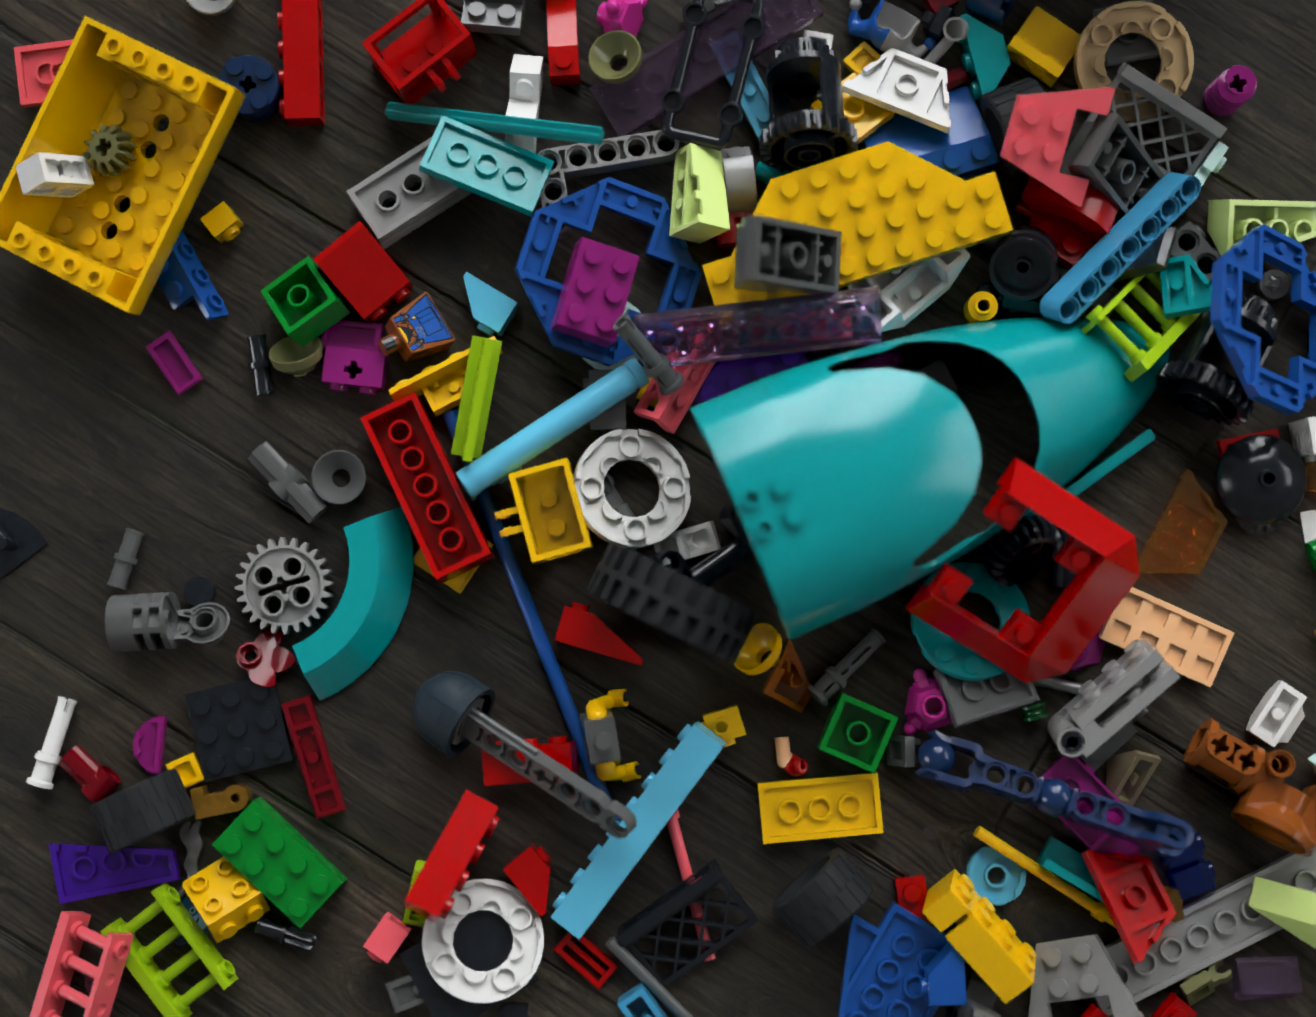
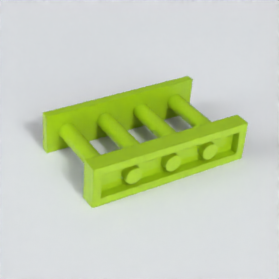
M1159 272L1130 279L1103 308L1098 305L1086 316L1089 322L1081 329L1086 334L1094 326L1098 325L1130 358L1128 361L1132 365L1124 372V375L1131 382L1149 370L1201 314L1166 319L1164 309L1138 284L1145 276L1162 293ZM1129 292L1161 324L1160 328L1163 330L1161 334L1159 332L1155 333L1122 300ZM1113 308L1146 341L1145 346L1147 349L1145 351L1142 348L1139 350L1106 316Z
M165 882L151 892L156 901L127 923L120 917L100 932L106 937L108 933L134 934L125 966L163 1017H189L193 1014L189 1009L191 1003L217 983L225 990L238 977L231 962L222 957L180 901L181 897L178 891ZM164 910L174 925L146 947L142 946L136 938L135 932ZM182 934L193 949L165 971L160 970L154 962L153 956ZM201 959L210 971V974L183 995L178 994L172 986L171 980Z

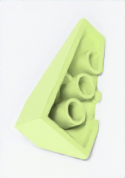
M1208 200L1207 231L1221 256L1254 227L1263 224L1298 242L1316 237V201Z
M1254 876L1248 906L1316 949V892Z

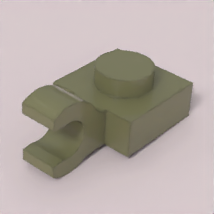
M1223 960L1210 965L1208 972L1204 970L1199 974L1194 973L1184 979L1180 989L1183 998L1189 1006L1215 992L1216 986L1227 983L1233 978L1230 969L1225 973L1216 972L1219 967L1224 965Z

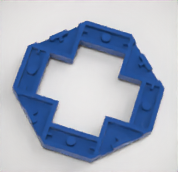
M607 177L590 187L564 197L547 207L536 210L532 214L514 269L552 346L608 367L634 354L621 336H617L615 343L606 348L550 329L563 284L546 279L545 276L562 225L589 235L592 232L598 210L602 208L653 228L644 256L671 265L655 318L628 309L625 314L629 315L630 319L652 345L685 329L702 275L697 263H694L687 249L686 241L669 236L671 214L665 198L611 177Z
M1263 224L1254 227L1213 263L1210 322L1248 398L1286 415L1298 413L1304 407L1303 403L1316 395V271L1310 272L1306 264L1307 252L1303 244ZM1263 260L1292 275L1291 303L1310 311L1308 325L1309 352L1307 359L1302 356L1289 358L1288 379L1260 366L1261 337L1241 328L1242 280L1245 279L1251 283L1262 281Z

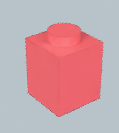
M387 912L363 947L368 950L366 953L373 960L379 963L384 961L388 964L412 928L402 923L400 919L390 912Z

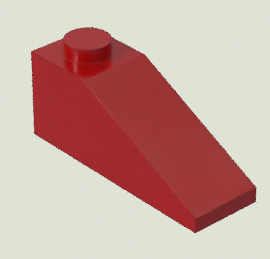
M546 0L551 86L581 84L576 0Z
M572 602L571 607L564 606L555 641L642 666L643 658L599 617L590 613V606Z

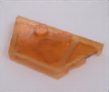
M1189 469L1184 470L1138 557L1139 573L1201 574L1228 523L1221 511L1215 508L1213 500L1206 491H1203L1195 480L1194 473Z

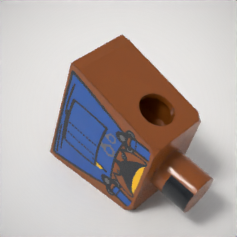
M426 291L388 320L385 329L389 335L379 339L378 346L385 356L399 351L403 360L410 362L450 349L456 339Z

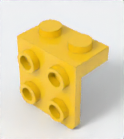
M224 856L186 879L182 884L184 891L203 918L216 943L232 937L239 929L250 922L257 921L264 913L270 910L262 892Z

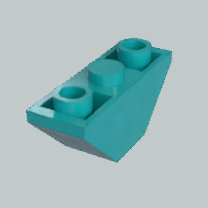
M963 14L960 17L967 21L969 33L964 40L957 41V43H962L964 54H962L963 68L966 72L969 71L972 80L969 84L970 92L973 99L977 100L980 108L982 95L996 89L1011 62L1003 34L970 15Z

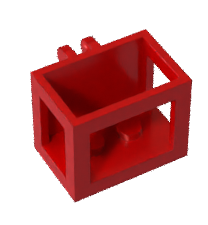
M416 0L362 42L373 65L403 103L415 104L435 87L441 93L447 88L443 81L448 77L458 81L461 75L457 70L478 55L471 34L444 0ZM428 4L431 12L428 16L383 51H380L377 45L379 41Z

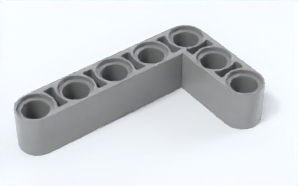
M662 130L603 139L600 145L577 143L541 150L538 155L557 162L556 168L550 172L540 195L542 208L568 196L565 179L673 161L679 149V140L667 137ZM663 140H669L674 144V148L671 151L664 152L658 148V144ZM634 145H640L645 149V152L641 156L635 157L629 153V149ZM604 150H612L616 154L615 158L611 161H603L599 156ZM581 154L587 160L581 166H574L570 162L574 155ZM552 188H558L562 191V195L557 200H550L546 197L547 191ZM567 226L562 228L558 239L567 237L571 233L572 228Z

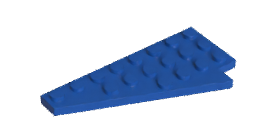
M893 901L878 927L854 914L850 918L837 1017H933L939 1006H929L925 997L920 996L919 978H924V968L949 942L945 938L947 933L944 931L940 932L932 924Z

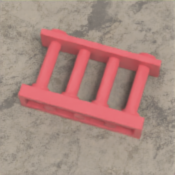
M61 911L29 1017H61L66 1000L85 1008L83 1017H110L134 934L108 933L106 937L88 928L91 914L84 911ZM83 941L104 949L99 966L79 958ZM75 970L94 979L90 996L70 987Z

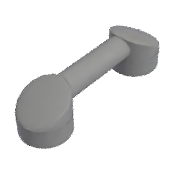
M951 17L944 23V37L924 59L925 61L936 64L955 41L964 40L968 36L969 26L964 18Z

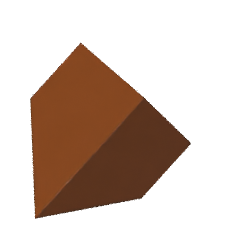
M788 640L780 655L779 662L771 671L761 691L802 713L811 698V694L806 688L812 685L791 640Z

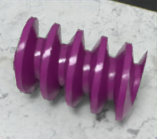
M1233 65L1231 68L1223 71L1205 89L1203 101L1207 110L1217 116H1228L1238 110L1255 94L1257 79L1254 73L1248 67L1242 65Z

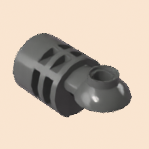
M174 592L112 595L108 599L105 609V632L108 644L113 652L176 649L180 642H193L195 644L213 646L223 639L230 624L229 612L219 603L206 602L198 604L191 609L181 610L178 597Z

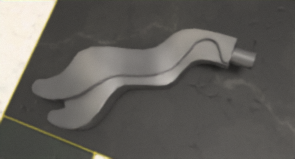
M200 820L196 821L192 827L191 822H186L180 829L179 836L188 851L184 862L187 879L199 872L198 860L204 846V841L199 833L202 825ZM182 885L181 889L178 891L180 897H182L186 893Z

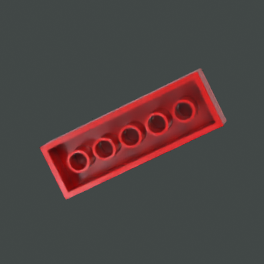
M413 392L361 417L364 428L435 580L442 584L494 559L495 556L417 394Z

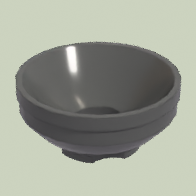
M332 450L322 455L316 461L312 469L311 479L314 490L323 500L333 504H346L352 502L363 492L367 476L364 464L355 454L345 450ZM341 469L347 470L351 478L349 484L344 487H338L333 479L334 474Z

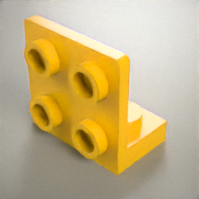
M1036 6L1007 46L1009 59L1049 87H1052L1073 57L1080 34L1039 6Z

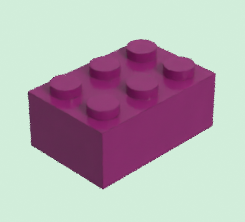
M581 237L574 245L550 329L606 348L614 344L618 333L613 329V325H615L614 322L619 317L623 316L640 256Z

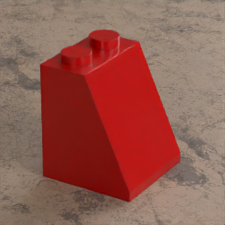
M361 221L356 223L313 259L367 323H370L372 320L374 322L381 320L388 313L387 308L395 301L401 303L411 294L410 289L413 287V284Z

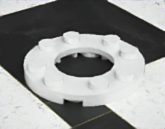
M617 429L602 435L583 452L575 467L573 479L586 526L608 543L612 541L625 548H642L656 544L671 535L680 526L691 502L690 474L682 456L667 440L647 430ZM625 460L641 462L649 467L657 477L660 488L658 501L653 510L646 515L639 517L623 516L615 511L606 500L604 479L610 467L617 462Z
M494 879L466 881L461 892L455 890L451 898L455 899L454 905L445 920L440 917L435 924L426 919L422 933L423 956L431 976L447 993L467 1002L492 1003L515 994L533 977L543 954L544 930L538 913L519 889L506 882ZM479 910L492 911L502 916L509 924L513 935L512 950L507 960L498 968L490 971H474L464 966L457 958L453 947V935L458 923L468 914Z

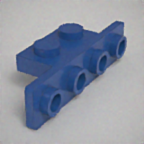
M181 230L157 280L173 310L182 309L195 299L207 320L226 317L229 312L224 305L223 299L217 293L209 274L203 268L193 246L189 243L183 230Z

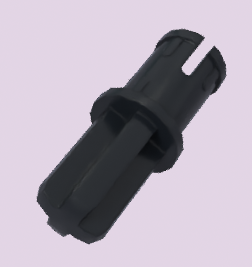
M262 916L255 928V935H261L278 941L280 946L287 944L310 952L315 946V934L294 928L290 922L283 924Z

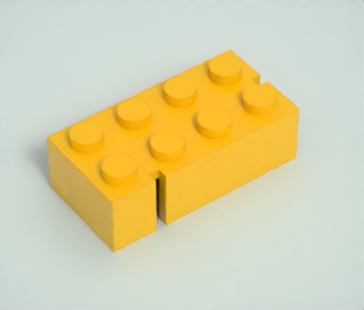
M953 869L928 889L922 912L940 932H943L954 922L958 925L946 934L945 938L998 997L1007 1004L1034 983L1036 953L1027 942L1022 943L1015 935V929L1006 919L1001 920L990 900L984 896L981 898L974 890L975 886L970 878L965 874L961 875L956 869Z

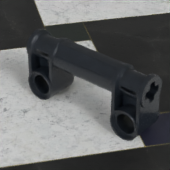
M729 504L722 508L719 520L730 537L731 542L691 569H689L683 556L677 551L657 552L650 559L663 565V560L667 557L671 563V570L709 588L752 559L754 551L741 521L738 524L734 519V512L736 510L734 504Z

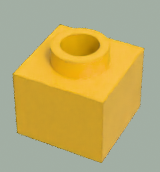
M224 201L200 219L220 243L233 240L239 235V229L244 226L235 212Z

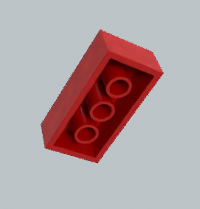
M468 790L465 791L405 898L404 907L435 924L440 917L444 920L446 919L455 899L451 898L455 890L461 892L470 874L466 870L470 863L476 865L484 850L485 844L481 843L484 836L490 839L498 825L500 817L496 816L499 807Z

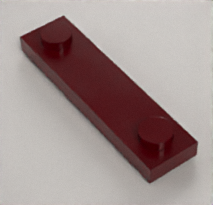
M312 695L281 704L316 819L347 810Z

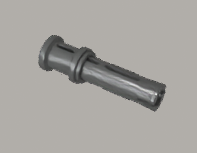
M629 315L619 317L614 322L613 329L645 366L646 375L655 379L660 385L661 393L664 395L672 394L678 390L684 382V376L671 367L669 364L670 360L666 355L659 354L649 340L630 319Z
M872 628L835 667H827L824 670L825 674L813 686L809 685L806 688L807 691L819 704L826 707L829 704L828 700L839 689H844L847 686V679L886 642L884 637Z

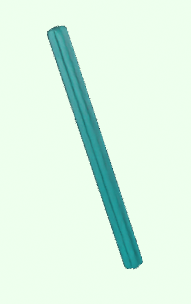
M397 102L387 103L385 115H387L389 120L438 125L443 115L480 131L600 145L604 138V131L600 126Z

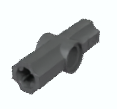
M267 441L259 445L247 458L269 481L268 485L286 503L289 502L309 524L318 519L329 507L307 484L308 480L294 465L288 464Z

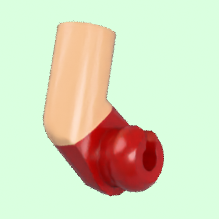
M789 736L774 738L777 765L792 776L804 775L808 770V764L804 759L799 758L790 751Z

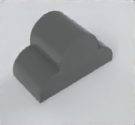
M1110 112L1108 116L1099 114L1095 122L1088 121L1081 125L1063 157L1060 173L1088 179L1089 186L1108 197L1118 207L1115 216L1117 221L1164 176L1120 115Z
M760 215L744 217L743 223L737 224L734 288L758 292L839 293L841 232Z

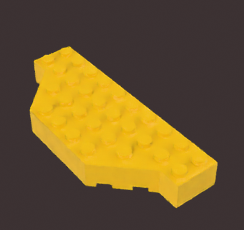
M889 141L772 178L752 214L840 231L839 288L1009 235L1013 231L995 171L965 181ZM736 247L731 256L702 265L721 326L820 295L797 292H758L734 288Z

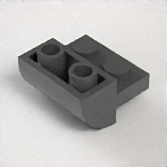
M464 0L461 22L469 32L520 36L526 0Z

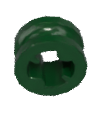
M1039 701L1019 708V711H1022L1024 714L1021 718L1022 722L1048 717V712L1044 711L1045 701Z

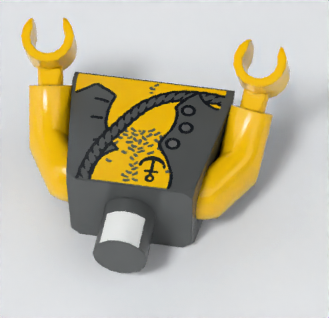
M627 689L609 690L608 694L589 701L586 705V713H580L588 769L596 770L597 777L603 781L622 780L623 782H628L641 778V775L638 776L635 771V766L639 765L637 761L619 765L621 755L615 719L610 711L612 707H626L629 705V701H624L623 694L627 692Z

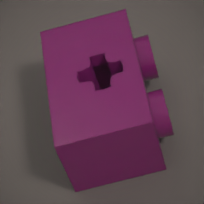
M326 346L322 382L330 385L329 390L347 392V388L351 387L359 388V393L377 395V390L385 391L389 355L385 356L382 352ZM357 365L362 370V374H356L354 379L349 374V370H354Z

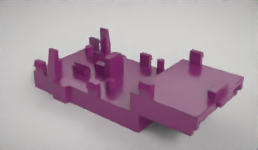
M1062 754L1041 775L1044 777V780L1051 778L1061 779L1069 785L1072 791L1075 787L1078 789L1077 792H1091L1122 803L1094 775L1095 771L1087 763L1083 764L1077 757H1067ZM1084 801L1076 803L1079 813L1084 815L1091 813V806ZM1116 812L1106 813L1109 823L1112 825L1121 824L1119 814ZM1064 815L1058 816L1064 822L1063 825L1070 829L1085 844L1088 850H1095V852L1106 854L1112 852L1124 853L1127 856L1141 855L1139 852L1141 848L1133 843L1080 825L1070 817L1065 819L1063 818Z

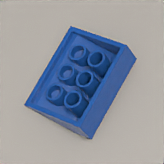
M968 86L948 91L950 102L949 117L951 119V128L948 134L897 114L861 142L863 149L889 141L961 179L992 171L999 163L991 135Z

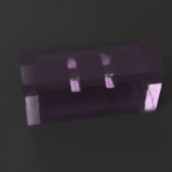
M1297 956L1235 958L1233 962L1232 991L1234 1000L1295 998L1303 993Z

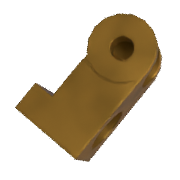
M236 783L223 791L213 793L208 792L207 785L190 790L192 804L196 811L195 820L242 810L251 803L253 795L248 785L243 783Z

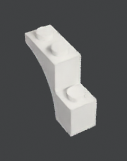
M513 55L506 115L538 119L543 84V56ZM505 134V141L536 153L537 137Z

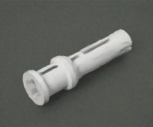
M58 696L42 750H38L35 753L36 763L32 775L27 778L26 783L44 789H53V776L57 765H59L58 763L61 761L59 753L78 701L70 698L67 701L66 697Z

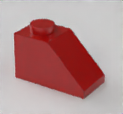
M532 843L506 864L503 871L540 917H542L548 907L552 867L549 861L552 859L541 845L537 848Z

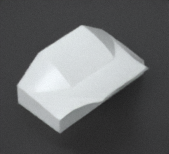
M1278 680L1265 693L1250 716L1246 731L1274 748L1277 743H1288L1305 717L1302 705L1307 697L1284 681Z

